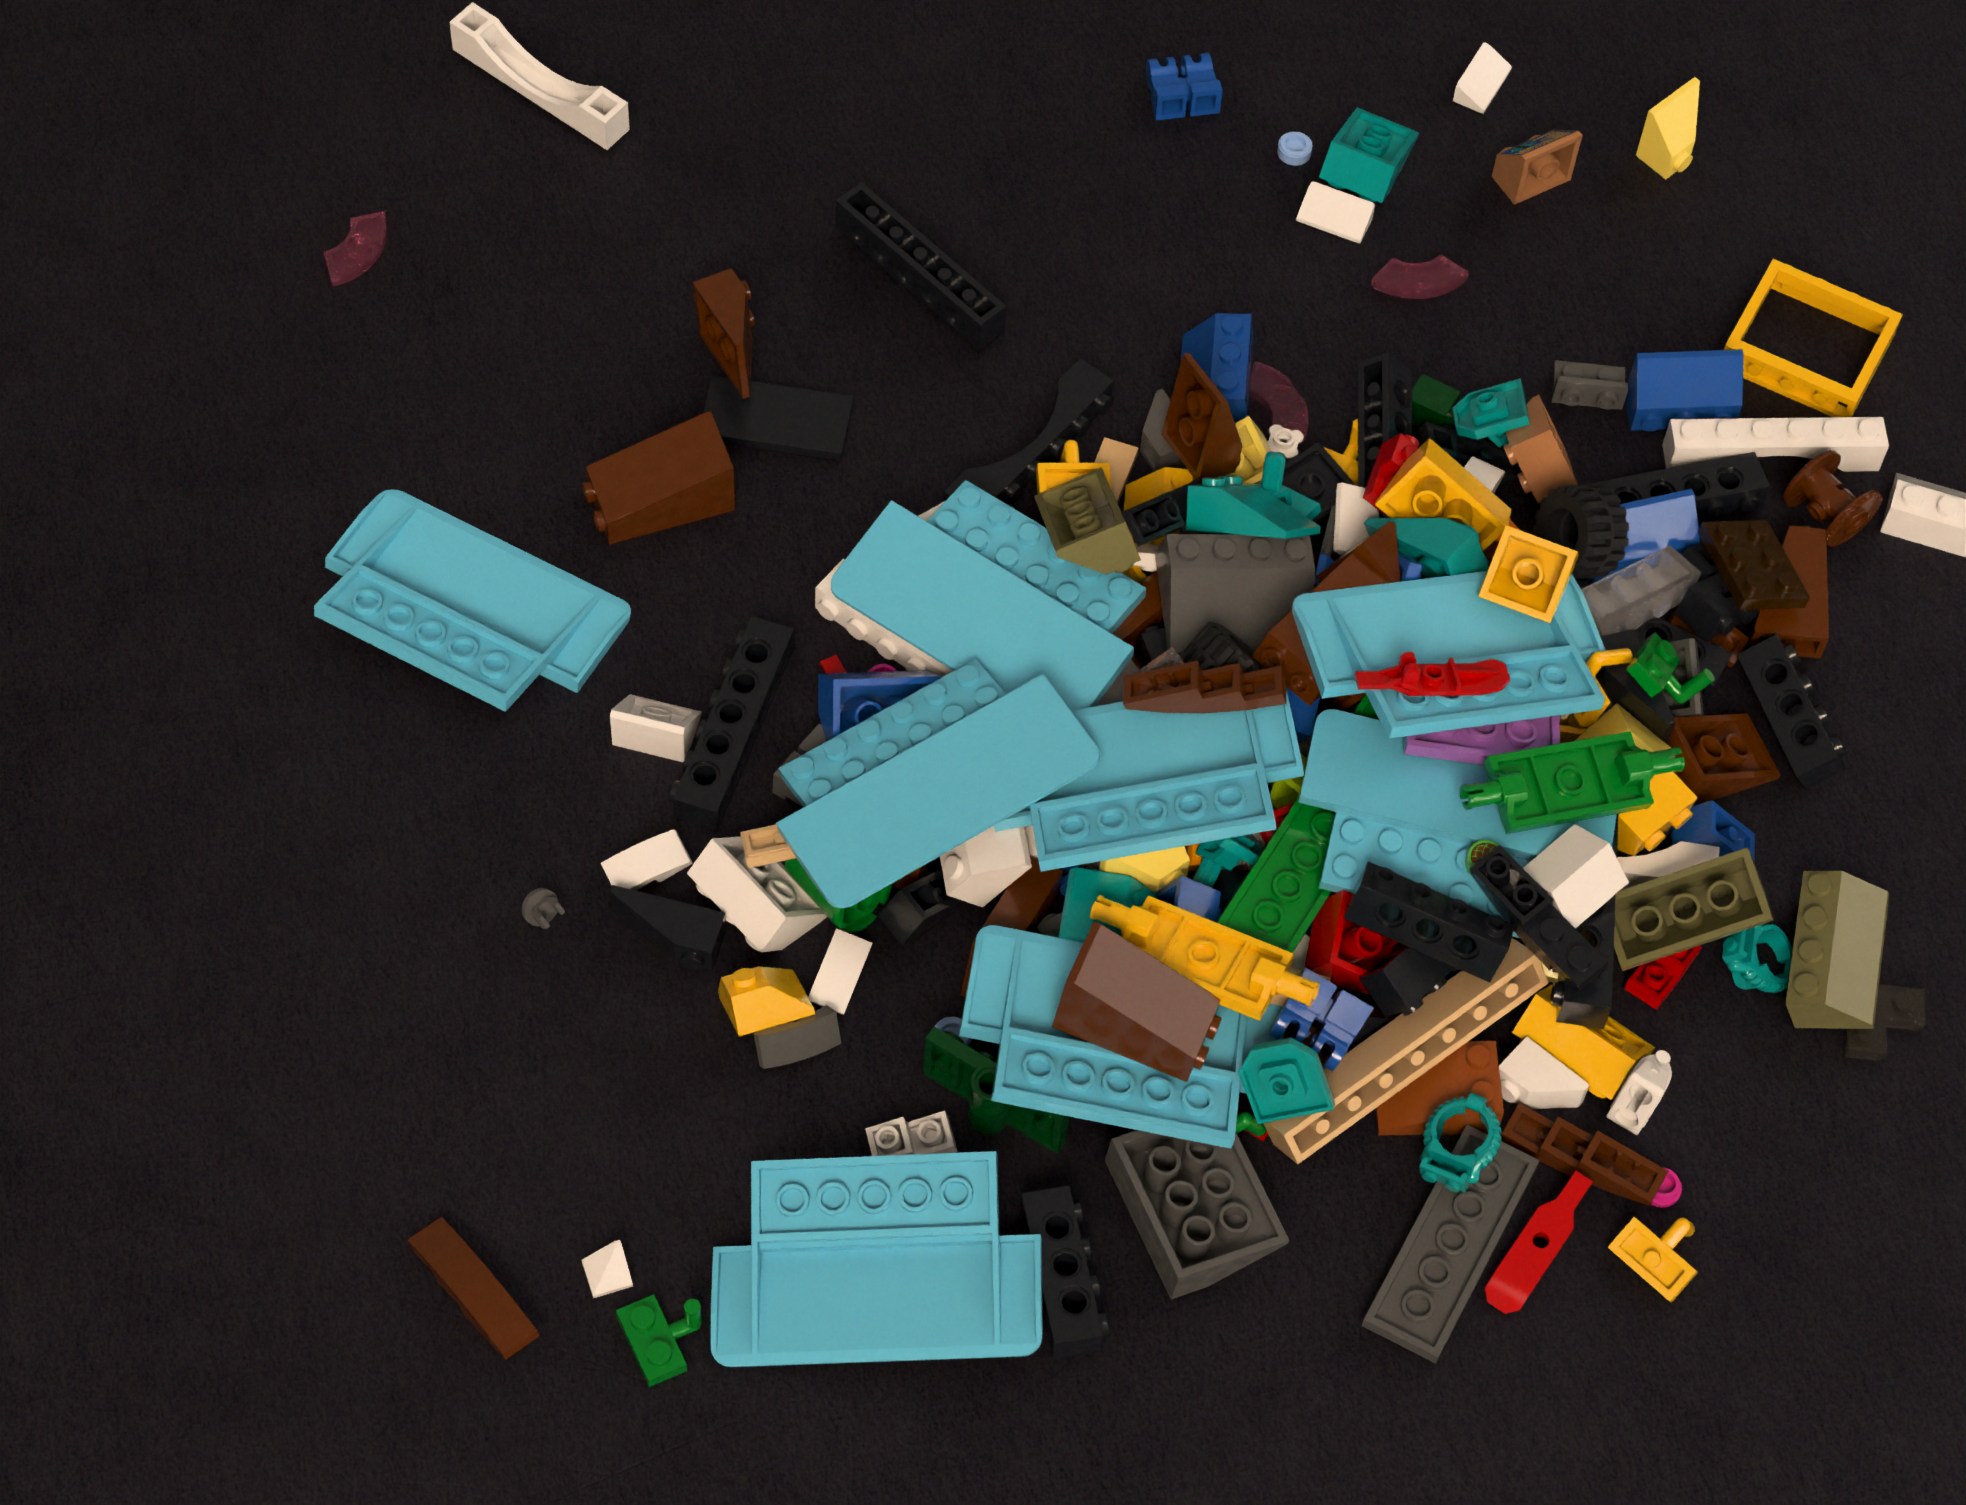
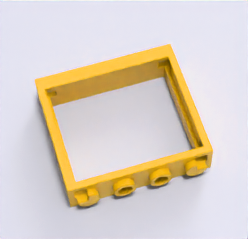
M1773 259L1725 344L1724 350H1743L1744 379L1831 417H1852L1895 336L1903 314ZM1770 289L1880 335L1852 388L1742 341ZM1841 402V403L1846 404V405H1848V406L1845 407V406H1842V405H1840V404H1838V403Z

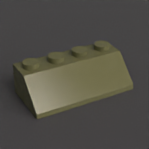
M1102 468L1034 496L1058 558L1106 575L1112 572H1124L1130 569L1134 563L1141 560Z
M1748 847L1619 891L1616 894L1614 948L1622 971L1774 921L1761 879Z
M1803 871L1786 997V1007L1795 1028L1874 1029L1890 896L1888 891L1844 871Z

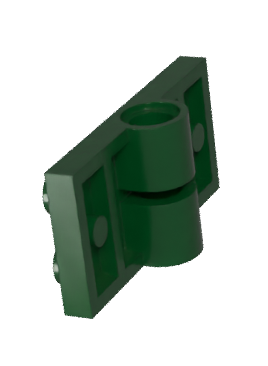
M934 1026L925 1038L923 1074L969 1101L968 1121L970 1126L980 1134L994 1135L1002 1131L1006 1125H1009L1058 1154L1067 1140L1069 1116L991 1101L997 1060L986 1052H977L965 1045L964 1041L955 1033L950 1031L943 1032Z

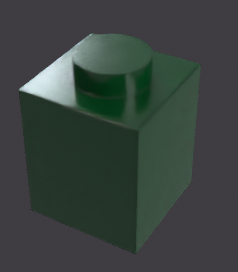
M1422 374L1412 389L1413 425L1420 428L1425 422H1429L1445 428L1447 426L1453 427L1455 425L1453 407L1458 403L1461 391Z

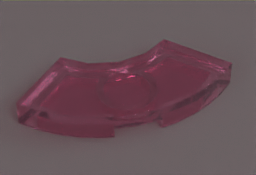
M385 211L350 218V231L346 239L336 248L323 252L332 287L355 279L377 261L387 240Z
M1441 254L1432 261L1416 264L1405 263L1392 257L1372 278L1371 286L1396 297L1426 299L1441 296L1455 290L1467 281L1469 272Z
M1255 361L1251 372L1249 397L1258 400L1267 409L1272 420L1271 426L1278 424L1291 431L1299 430L1304 436L1303 440H1306L1309 415L1304 397L1302 398L1292 386V381L1273 367Z

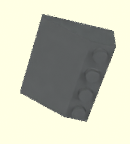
M1166 534L1155 553L1168 656H1179L1209 621L1224 626L1256 651L1267 633L1292 610L1294 599L1301 594L1310 593L1315 588V565L1310 535L1283 539L1227 534Z
M1139 1130L1111 1139L1105 1158L1106 1165L1171 1300L1206 1288L1289 1243V1238L1236 1132L1231 1149Z

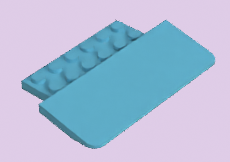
M967 480L955 490L927 521L891 500L831 579V591L837 599L953 671L977 659L1006 694L1044 674L1071 711L1095 707L1133 657L1134 647L1116 637L1113 633L1146 597V587L1121 572H1112L1106 575L1058 558L1047 528Z
M394 489L379 493L360 512L325 557V568L343 577L314 605V616L504 712L509 709L539 675L578 693L626 627L631 617V608L623 599L403 491Z
M1488 571L1305 593L1297 596L1292 605L1293 617L1321 698L1366 693L1389 739L1602 710L1605 697L1587 667L1586 662L1594 652L1606 650L1585 596L1572 574L1551 623L1478 597ZM1413 652L1417 660L1416 664H1447L1449 658H1453L1455 664L1476 663L1495 659L1506 664L1510 682L1502 691L1484 695L1408 696L1393 689L1358 690L1354 674L1355 671H1380L1398 665L1399 658L1403 653Z
M974 659L779 767L781 779L803 808L776 822L780 835L826 901L836 908H848L1090 772L1098 765L1100 754L1097 745L1044 674L1006 694L977 659Z
M1287 690L1286 704L1244 711L1160 713L1125 709L1123 702L1073 710L1071 712L1098 747L1100 754L1098 765L1090 772L994 825V829L997 832L1033 825L1041 872L1276 830L1275 816L1267 783L1304 776Z
M1336 709L1325 710L1316 718L1298 803L1335 812L1318 888L1336 893L1342 890L1352 893L1369 861L1380 867L1389 868L1394 873L1412 881L1423 883L1431 889L1451 898L1462 900L1476 909L1498 916L1503 920L1504 918L1466 869L1465 858L1474 843L1481 840L1494 841L1524 868L1574 824L1609 842L1612 847L1617 814L1506 834L1496 804L1466 810L1462 802L1468 801V798L1460 799L1459 791L1461 785L1489 781L1484 765L1404 754V737L1389 739L1380 720ZM1513 931L1512 937L1519 938L1518 935Z
M998 925L983 927L978 932L974 944L959 1036L999 1044L991 1101L1232 1148L1235 1140L1239 1092L1246 1093L1239 1075L1240 1067L1253 1045L1284 1039V1033L1279 1039L1269 1035V1031L1282 1006L1269 1004L1261 1020L1258 1021L1219 1005L1215 1015L1222 1017L1214 1040L1205 1038L1203 1045L1210 1049L1201 1070L1193 1067L1188 1081L1185 1082L1052 1027L1067 978L1082 948V942Z
M996 1151L751 1161V1245L713 1247L711 1353L719 1364L725 1367L1025 1357L1037 1351L1042 1343L1041 1234L999 1236L998 1157Z

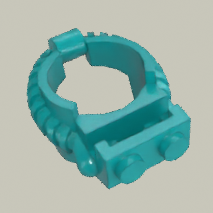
M1765 923L1725 937L1722 958L1728 969L1732 972L1734 983L1738 988L1743 990L1757 988L1768 993H1777L1788 988L1793 948L1785 933L1778 926ZM1767 943L1772 948L1777 961L1785 963L1783 974L1775 976L1766 963L1759 964L1757 944Z
M1472 1092L1468 1098L1460 1096L1457 1099L1454 1097L1451 1101L1449 1099L1446 1100L1445 1104L1441 1103L1438 1109H1434L1425 1125L1423 1141L1426 1147L1420 1156V1174L1428 1182L1435 1183L1438 1181L1445 1184V1187L1452 1192H1459V1190L1466 1192L1470 1184L1477 1183L1480 1171L1493 1161L1497 1150L1500 1148L1502 1138L1500 1135L1502 1133L1501 1127H1499L1500 1122L1495 1112H1492V1108L1486 1106L1487 1098ZM1467 1108L1480 1113V1120L1485 1125L1488 1135L1484 1143L1474 1150V1154L1454 1155L1442 1147L1439 1139L1443 1132L1444 1122L1454 1115L1465 1113Z

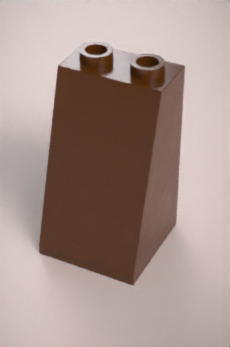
M711 411L586 466L587 481L582 482L586 502L588 504L594 503L596 508L593 511L596 529L598 532H605L609 545L735 511L734 468Z
M1354 551L1310 593L1392 582ZM1291 610L1267 633L1252 657L1266 669L1282 665L1286 675V686L1308 706H1311L1321 695Z
M1093 921L1067 978L1052 1027L1187 1082L1193 1067L1201 1070L1210 1049L1203 1045L1205 1038L1214 1040L1222 1017L1215 1014L1221 999L1102 924Z

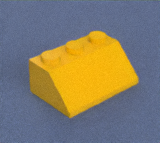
M1430 438L1403 463L1375 502V505L1390 518H1448L1461 525L1468 524L1478 533L1482 551L1503 533L1505 525H1509L1511 515L1510 507Z
M1553 984L1536 993L1512 1033L1521 1038L1520 1043L1526 1036L1590 1084L1588 1091L1603 1099L1607 1097L1610 1100L1616 1097L1637 1063L1643 1057L1651 1055L1655 1049L1653 1045L1609 1016L1604 1029L1556 1022L1557 1006L1550 1005Z

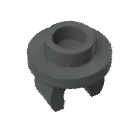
M537 888L531 891L522 904L523 918L531 925L540 926L542 929L550 927L548 922L555 917L557 912L560 915L565 913V909L559 903L556 894L547 888Z

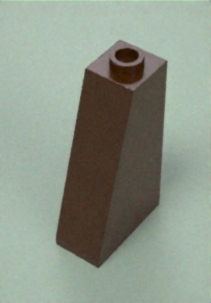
M1806 525L1789 526L1782 548L1810 599L1805 608L1760 610L1748 641L1747 649L1778 634L1785 645L1790 642L1793 644L1799 657L1821 659L1829 640L1826 529L1812 528Z
M1030 856L1032 867L1008 886L982 928L989 925H998L1036 933L1038 924L1048 915L1057 898L1064 870L1059 868L1041 872L1038 859ZM976 937L972 942L960 994L963 997L966 996Z

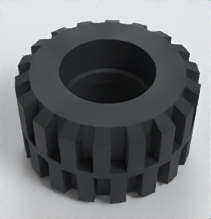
M1602 485L1559 486L1557 489L1550 490L1548 497H1543L1541 500V508L1536 510L1535 513L1536 525H1533V533L1537 537L1578 551L1579 556L1572 571L1574 578H1597L1609 575V571H1615L1618 568V561H1623L1625 556L1624 548L1629 543V538H1627L1629 522H1626L1627 512L1625 507L1620 506V498L1618 495H1613V491L1608 487H1602Z
M1210 621L1178 656L1181 664L1198 660L1202 671L1237 663L1241 664L1244 673L1266 669L1252 657L1255 653L1252 648L1224 626Z

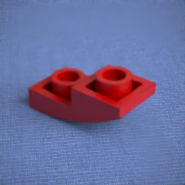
M1699 945L1640 965L1628 979L1624 989L1657 1010L1695 960L1702 946Z

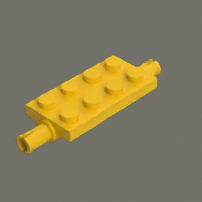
M1099 895L1097 897L1099 902L1095 901L1091 908V919H1096L1121 929L1122 938L1221 999L1219 1005L1258 1021L1261 1020L1273 997L1278 994L1304 1003L1308 1007L1312 1006V1000H1315L1317 997L1320 983L1288 972L1293 962V953L1149 895L1142 906L1132 905L1131 908Z

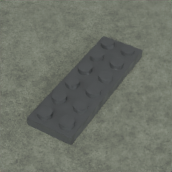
M1466 1125L1451 1154L1460 1156L1474 1154V1150L1484 1143L1488 1134ZM1501 1141L1500 1148L1497 1150L1493 1161L1480 1171L1478 1182L1470 1184L1466 1192L1460 1190L1459 1192H1452L1445 1187V1184L1437 1181L1370 1306L1362 1326L1436 1364L1540 1160Z

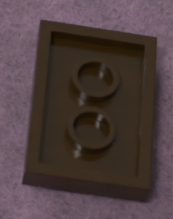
M1767 520L1702 522L1698 534L1739 610L1805 608L1810 596Z

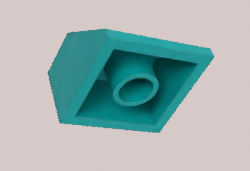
M1078 867L1069 869L1059 938L1084 943L1093 921L1102 924L1122 937L1121 929L1090 918L1094 902H1099L1097 897L1102 895L1104 898L1131 908L1132 905L1142 906L1148 895L1155 898V893L1131 876Z

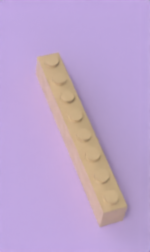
M1512 938L1509 950L1491 982H1487L1465 971H1460L1440 989L1422 999L1424 1003L1419 1009L1407 1016L1400 1014L1347 1052L1333 1072L1327 1068L1324 1069L1335 1101L1333 1110L1263 1123L1273 1145L1295 1163H1301L1546 986L1549 982L1539 959L1529 948Z

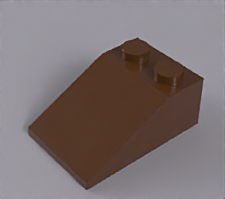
M730 268L692 282L700 337L741 397L745 399L750 397L753 351L751 327L755 326V320L748 307V300L752 298L750 288L744 279L740 280L733 269Z
M1185 353L1182 356L1161 435L1196 480L1200 479L1202 482L1204 477L1217 478L1235 473L1242 450V443L1228 401L1192 355Z
M1748 713L1674 717L1675 725L1666 744L1671 748L1679 747L1682 751V754L1675 755V758L1684 757V769L1681 772L1674 773L1698 797L1693 805L1716 800L1771 782L1781 776Z

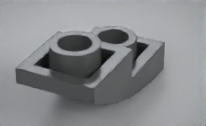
M828 1005L816 1010L815 1015L754 1033L759 1066L763 1069L805 1060L841 1044L837 1014Z

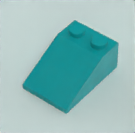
M1357 107L1331 141L1319 178L1326 180L1334 188H1346L1358 193L1364 200L1383 203L1418 138L1419 132Z
M1242 476L1202 478V484L1188 485L1186 530L1283 539L1320 534V526L1257 484L1242 483Z
M1368 518L1364 522L1368 535H1371L1387 522H1394L1396 524L1398 551L1423 565L1421 579L1482 572L1489 569V561L1482 551L1479 535L1468 524L1461 525L1448 518Z

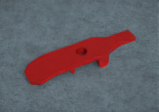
M1413 652L1403 653L1399 658L1398 665L1380 671H1355L1354 674L1358 690L1393 689L1408 696L1484 695L1502 691L1510 682L1506 664L1495 659L1476 663L1455 664L1453 658H1449L1447 664H1416L1417 660Z
M1575 1171L1557 1199L1538 1207L1487 1283L1485 1292L1489 1304L1504 1314L1521 1310L1574 1229V1210L1592 1185V1180ZM1543 1237L1547 1240L1548 1245L1544 1248H1538L1534 1245L1533 1239Z

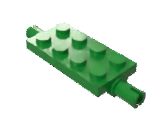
M1631 731L1488 756L1483 763L1489 781L1469 785L1463 784L1460 787L1459 794L1460 799L1468 798V801L1462 802L1466 810L1496 804L1505 832L1510 834L1648 809L1654 803L1649 789L1650 780L1653 776L1670 772H1681L1684 769L1685 761L1684 757L1675 758V755L1682 754L1679 747L1655 752H1648V750L1635 746Z

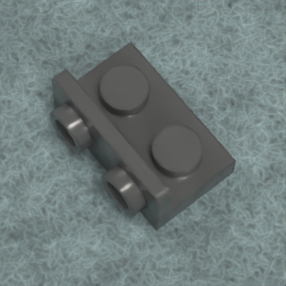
M1554 361L1552 368V403H1562L1569 406L1600 407L1607 410L1623 409L1628 392V383H1625V367Z

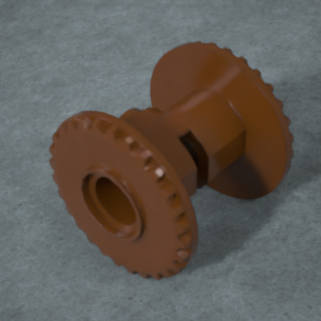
M1834 450L1821 453L1809 461L1793 477L1783 496L1785 504L1789 507L1800 505L1809 499L1810 503L1806 505V508L1810 515L1818 522L1824 519L1832 522L1826 531V544L1830 547L1839 546L1854 537L1876 514L1882 501V496L1877 490L1868 491L1856 498L1848 489H1842V483L1833 476L1841 461L1840 454Z

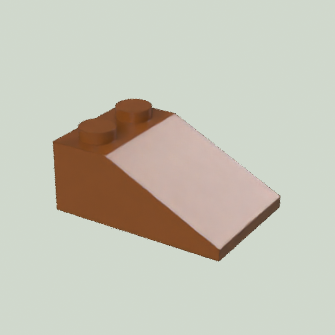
M1468 1041L1375 1108L1378 1136L1424 1135L1425 1125L1434 1109H1438L1441 1103L1445 1104L1446 1100L1449 1099L1451 1101L1454 1097L1457 1099L1460 1096L1468 1098L1471 1092L1487 1098L1486 1106L1492 1108V1112H1495L1497 1119L1501 1123L1504 1109L1496 1041ZM1467 1108L1465 1113L1454 1115L1444 1122L1441 1135L1462 1134L1466 1125L1488 1134V1131L1480 1120V1113Z

